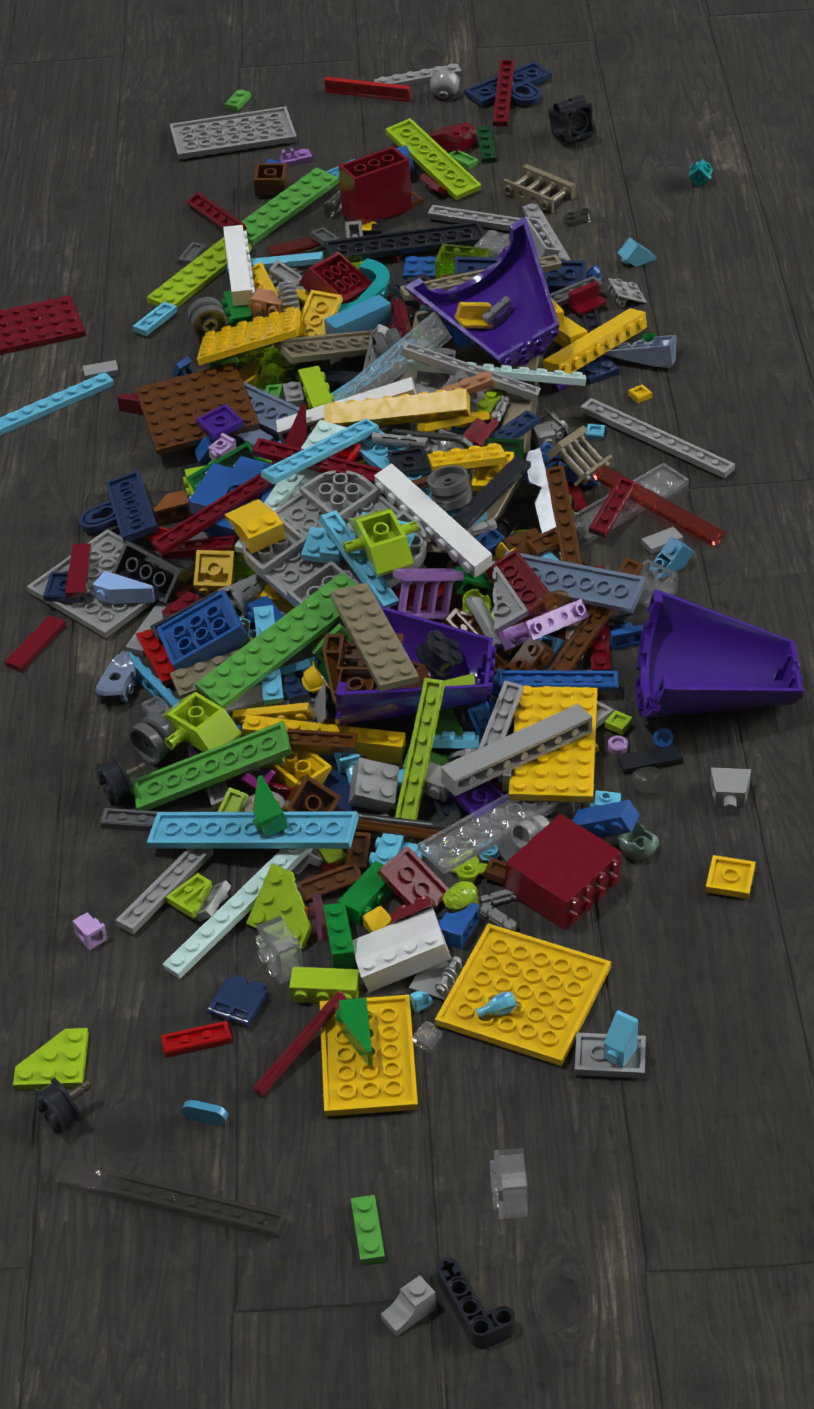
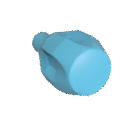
M502 992L496 994L489 1003H486V1006L478 1008L476 1011L479 1018L488 1014L505 1015L513 1011L517 1004L512 992Z

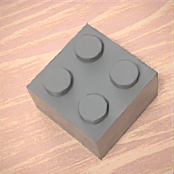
M359 757L352 770L348 805L388 814L395 804L399 766Z

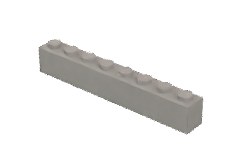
M576 704L441 766V783L454 796H457L592 733V716L579 704Z

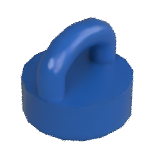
M593 265L586 272V279L591 276H597L601 281L600 268Z
M660 728L653 735V741L658 747L670 746L673 743V733L667 728Z

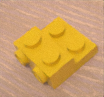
M197 550L193 585L198 593L206 595L210 591H216L234 584L235 552Z

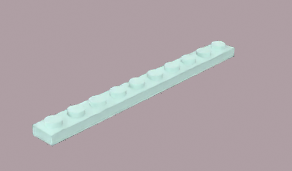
M415 359L409 360L408 370L455 374L449 371H441L438 367L432 365H424ZM467 362V363H469V364L478 366V365H476V363H474V362ZM493 364L478 366L516 380L585 386L586 376L582 375L583 373L572 372V374H567L562 370L547 372L546 369L542 368L533 371L529 370L528 367L512 369L511 366L502 365L500 368L494 367Z
M282 848L163 963L164 969L177 978H182L253 908L271 863L291 871L313 849Z

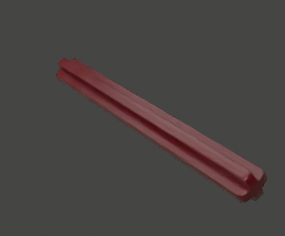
M337 991L258 1080L253 1086L256 1094L264 1096L334 1016L336 1010L340 1009L339 1000L347 999L344 993Z

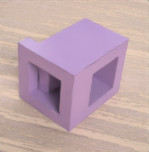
M222 433L220 435L221 438L208 447L210 458L215 461L236 449L235 439Z
M88 912L73 920L76 936L89 950L108 940L105 925L103 923L100 924L96 918L93 919Z

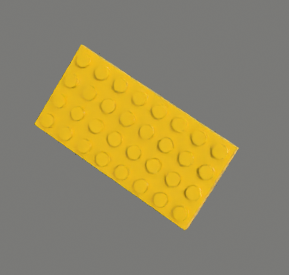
M524 686L515 711L514 733L576 704H579L592 716V733L511 770L509 800L593 803L597 688Z

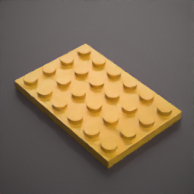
M409 995L366 998L373 1066L366 1064L342 1033V1025L337 1023L336 1013L321 1029L325 1116L418 1110ZM320 1001V1010L328 1001Z

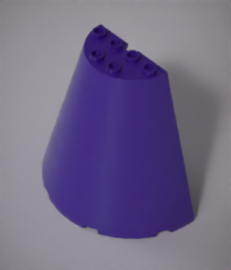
M525 217L510 225L508 238L510 244L504 247L497 257L498 262L487 267L472 279L454 286L448 291L435 288L430 290L420 277L405 285L409 294L416 301L496 361L508 366L526 365L533 358L542 356L545 353V349L559 334V322ZM504 296L509 297L512 302L508 308L491 321L493 324L492 329L463 328L454 317L459 302H489L493 307L497 302H501L500 300Z
M654 589L647 609L650 616L644 622L636 665V670H639L640 673L635 680V698L637 710L641 711L640 715L642 717L655 718L788 706L795 704L798 699L803 698L804 687H802V675L799 672L800 662L797 660L798 650L795 649L793 640Z
M380 606L395 634H404L403 648L410 660L421 663L416 655V647L426 641V635L431 631L438 630L459 643L463 661L453 667L452 674L449 677H440L430 671L429 676L431 679L444 681L474 673L477 684L445 686L440 710L485 702L487 698H491L496 647L492 646L493 638ZM339 682L336 694L337 714L335 723L337 726H347L417 714L422 687L390 689L382 692L379 690L346 691L347 683Z

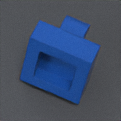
M187 356L178 362L172 374L178 377L179 375H188L186 372L189 374L193 373L194 369L190 366L192 360Z

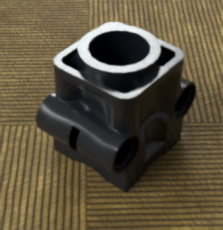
M578 95L568 100L554 103L548 109L552 135L559 137V142L563 147L590 138L592 134L596 133L592 115V104L586 102L583 95Z

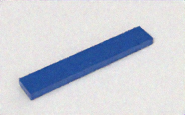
M498 670V690L500 691L504 681L531 687L597 688V691H618L619 688L618 671Z

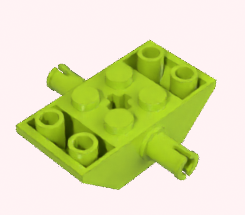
M386 508L349 519L357 539L342 543L345 554L362 549L377 577L392 573L394 569H405L414 566L407 535L420 531L416 520L400 525L393 510Z
M197 692L184 697L162 714L176 730L168 738L164 739L165 745L171 750L182 741H186L205 752L236 740L242 735L224 708Z

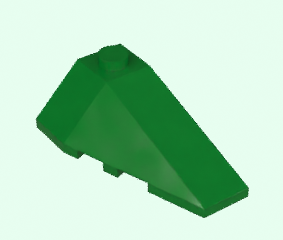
M248 441L189 475L186 479L195 492L198 483L203 480L206 471L210 469L213 463L233 468L234 463L241 456L260 461V459L252 456L253 448Z

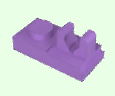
M290 148V153L288 154L283 149L281 151L282 155L279 157L281 163H287V167L313 162L309 149H300L294 152L293 148Z

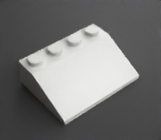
M433 907L352 940L356 963L361 978L369 992L452 959Z

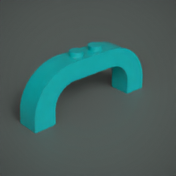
M367 258L359 266V270L373 283L356 301L341 304L338 313L377 295H381L386 299L390 293L387 291V284H390L388 269L382 263Z

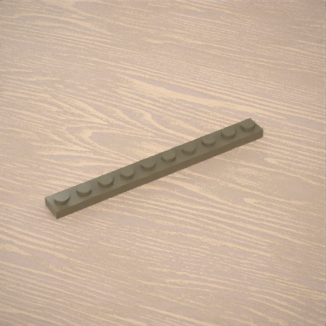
M556 254L539 258L543 273L562 269V262ZM485 269L424 281V284L430 290L435 288L448 291L454 286L472 279ZM405 285L400 286V293L404 300H414Z

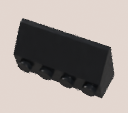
M127 540L112 571L113 574L152 585L155 598L165 604H169L187 589L193 572L137 543Z

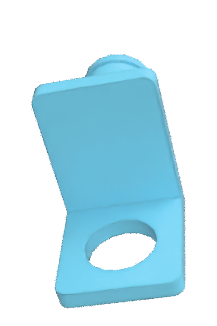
M334 752L339 773L346 772L349 785L351 786L352 770L360 755ZM342 755H350L348 757L341 758Z

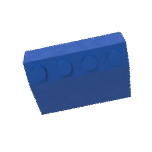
M224 589L157 627L170 662L175 670L184 669L198 662H204L216 656L225 655L250 641L245 627Z

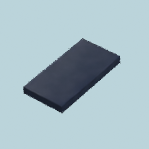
M326 755L325 761L332 766V769L323 785L341 796L333 812L357 811L359 813L360 807L348 805L350 785L346 772L340 774L334 755ZM342 755L341 758L348 757L350 755ZM360 756V758L367 759V756Z

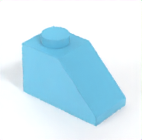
M630 237L618 252L622 256L621 260L628 266L631 263L637 267L654 261L657 258L648 249Z
M617 1010L604 1041L603 1058L621 1067L626 1065L637 1050L638 1019Z

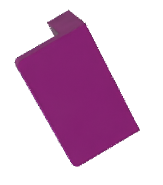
M262 767L255 777L249 773H242L235 776V778L249 789L256 791L258 776L262 775L268 784L275 772Z

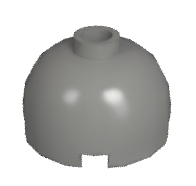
M438 70L432 74L430 88L436 97L448 99L457 93L460 80L454 72L451 74L447 73V70Z

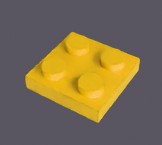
M713 855L705 892L749 899L756 862Z

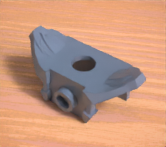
M121 651L120 654L116 655L102 675L95 688V695H97L99 704H102L106 695H120L121 702L127 703L129 695L133 694L134 687L137 686V680H135L136 669L129 652ZM116 675L121 676L120 679L115 681Z

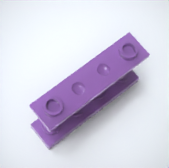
M452 568L394 569L393 577L400 579L402 583L398 611L424 619L444 621L451 613L449 607L453 583H455V580H464V572ZM415 581L416 589L413 610L406 611L409 584ZM429 581L431 586L427 610H420L424 584ZM441 581H444L445 588L441 610H435L438 585Z
M579 599L502 630L498 634L506 651L525 643L528 637L531 641L585 619L589 615L583 600Z

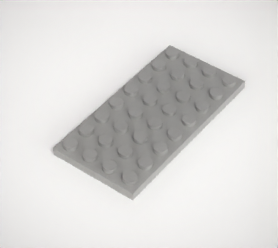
M286 106L169 124L178 159L184 160L211 154L217 155L224 152L231 153L237 150H248L250 148L276 146L283 143L290 144L297 141Z

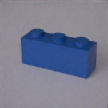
M630 800L579 809L573 822L598 838L632 832L640 814Z

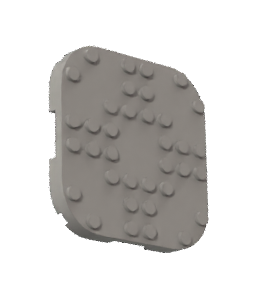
M336 470L329 471L308 481L299 488V494L274 510L283 522L285 539L252 554L242 542L243 556L253 571L296 607L341 572L355 583L363 584L345 558L341 557L339 565H336L333 561L321 563L301 559L309 528H324L319 522L321 515L337 511L352 534L354 531L349 523V519L361 516L362 512L371 513L386 508L393 510L397 520L413 522L416 519L405 510L401 512L379 494V489L364 476L352 471H346V474L336 473ZM418 521L420 531L416 532L410 546L414 566L405 569H418L426 558V533ZM393 572L382 575L390 588L400 582V579L393 577Z

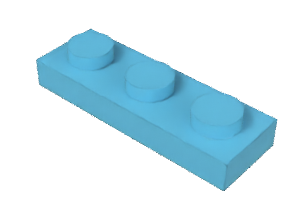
M167 302L161 303L133 325V331L148 336L177 313V306Z

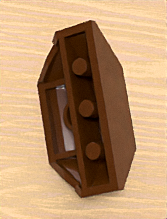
M455 608L444 619L445 625L485 636L473 614L459 611V609ZM496 648L493 677L498 668L505 670L508 667L504 651L500 648Z

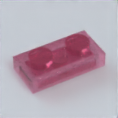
M321 893L312 894L313 903H309L310 915H315V919H311L313 932H317L318 940H326V924Z

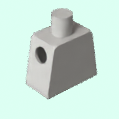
M711 768L710 786L714 804L724 807V811L727 813L735 812L736 807H744L750 787L751 769Z

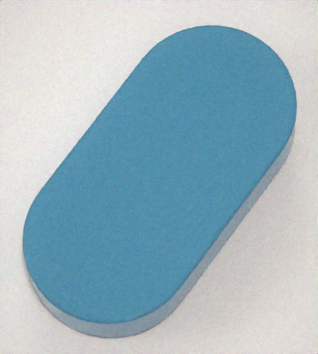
M195 1100L186 1101L181 1110L183 1116L191 1121L215 1126H223L228 1118V1113L223 1107Z

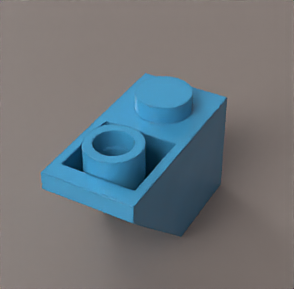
M670 537L650 568L664 578L684 568L694 554V551L683 542Z

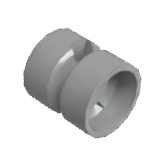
M535 815L515 824L511 830V837L515 845L519 849L525 846L549 824L548 820L542 815Z

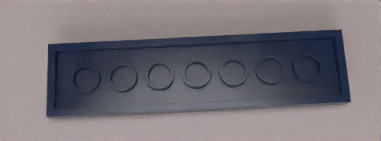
M455 257L454 275L486 269L498 262L497 258ZM560 260L562 262V269L543 273L548 290H561L586 279V261Z

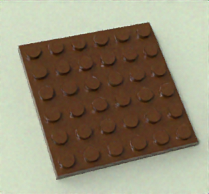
M235 362L135 388L157 456L199 445L204 436L209 435L197 424L196 419L225 404L245 424L244 427L228 434L229 437L260 429L258 419Z

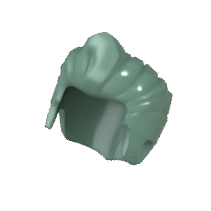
M636 821L632 832L618 835L619 847L623 855L631 860L640 861L646 859L659 847L657 836L646 831L639 821Z

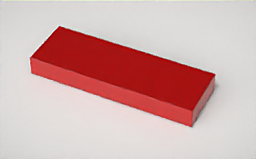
M227 1021L161 1035L165 1058L232 1043Z

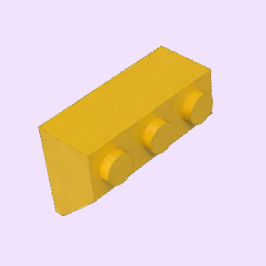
M291 750L292 754L285 757L283 764L263 767L275 772L271 778L275 783L294 788L299 778L306 774L323 785L332 769V766L316 753L307 750Z

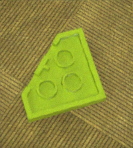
M271 863L246 924L300 948H305L312 931V925L305 913V905L300 892L297 890L292 871Z
M88 1028L64 1029L15 1067L14 1091L42 1090L51 1084L50 1079L53 1077L65 1089H72L83 1083L89 1037Z

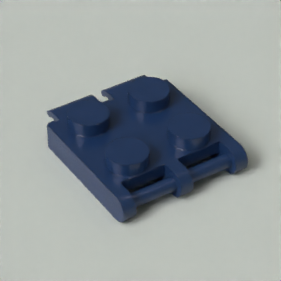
M235 974L231 979L226 978L209 1005L207 1014H216L225 1017L227 1021L234 1020L243 1023L245 1027H249L267 998L266 984L253 980L249 983L247 978Z

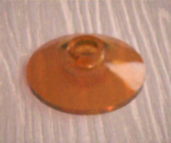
M564 590L549 592L537 600L534 604L533 612L536 616H540L565 606L569 603L570 596Z

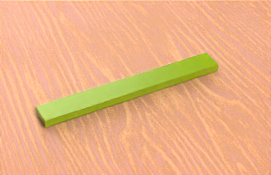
M424 678L395 815L397 818L417 820L446 683L443 680ZM404 838V841L412 842L413 839Z

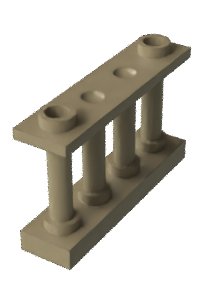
M528 164L523 166V177L517 181L503 180L504 194L527 204H538L541 210L551 214L554 213V202L562 197L570 200L575 198L576 184ZM525 182L531 183L527 187L522 186ZM537 187L543 188L540 192L534 191ZM549 192L555 193L551 198L546 196Z
M584 425L559 441L546 454L550 459L556 456L558 458L561 457L579 477L574 483L575 486L580 483L584 485L592 478L591 475L599 469L602 471L610 465L608 461L613 457L610 454L603 459L586 441L584 434L588 429Z

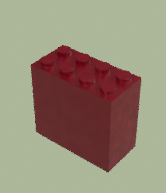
M394 146L339 165L342 215L350 222L361 221V224L365 225L381 218H391L394 215L412 209L410 162Z
M560 813L505 863V889L513 892V895L518 900L563 930H566L570 925H574L584 912H588L598 899H602L611 887H615L620 880L621 851Z

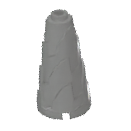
M253 574L218 591L220 592L224 589L238 616L246 618V613L248 612L247 604L260 599V595L268 583L258 574Z

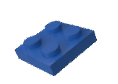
M406 257L403 280L420 274H427L431 279H436L438 257Z

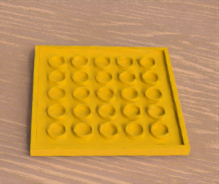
M294 306L288 307L281 313L275 311L270 313L268 317L258 316L248 323L247 321L237 323L235 327L225 326L221 328V331L215 332L213 330L205 333L197 357L199 366L298 336L301 316L299 307L296 309Z
M488 923L437 1014L435 1025L562 1066L611 969V961ZM512 992L517 1004L513 1011L505 1015L488 1014L479 1018L476 1009L486 1006V1003H489L496 994Z

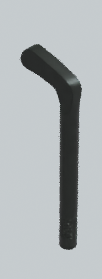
M394 428L392 431L393 435L407 436V434H411L413 437H427L431 440L456 442L462 445L464 449L474 446L462 435Z
M455 810L451 811L443 822L358 813L359 819L443 832L449 831L460 820V813Z

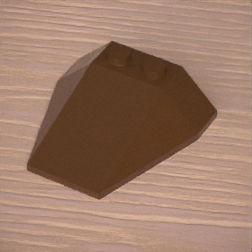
M325 634L323 655L333 702L336 703L339 682L347 683L346 691L379 690L355 644L348 643L345 634ZM396 634L403 646L404 634Z

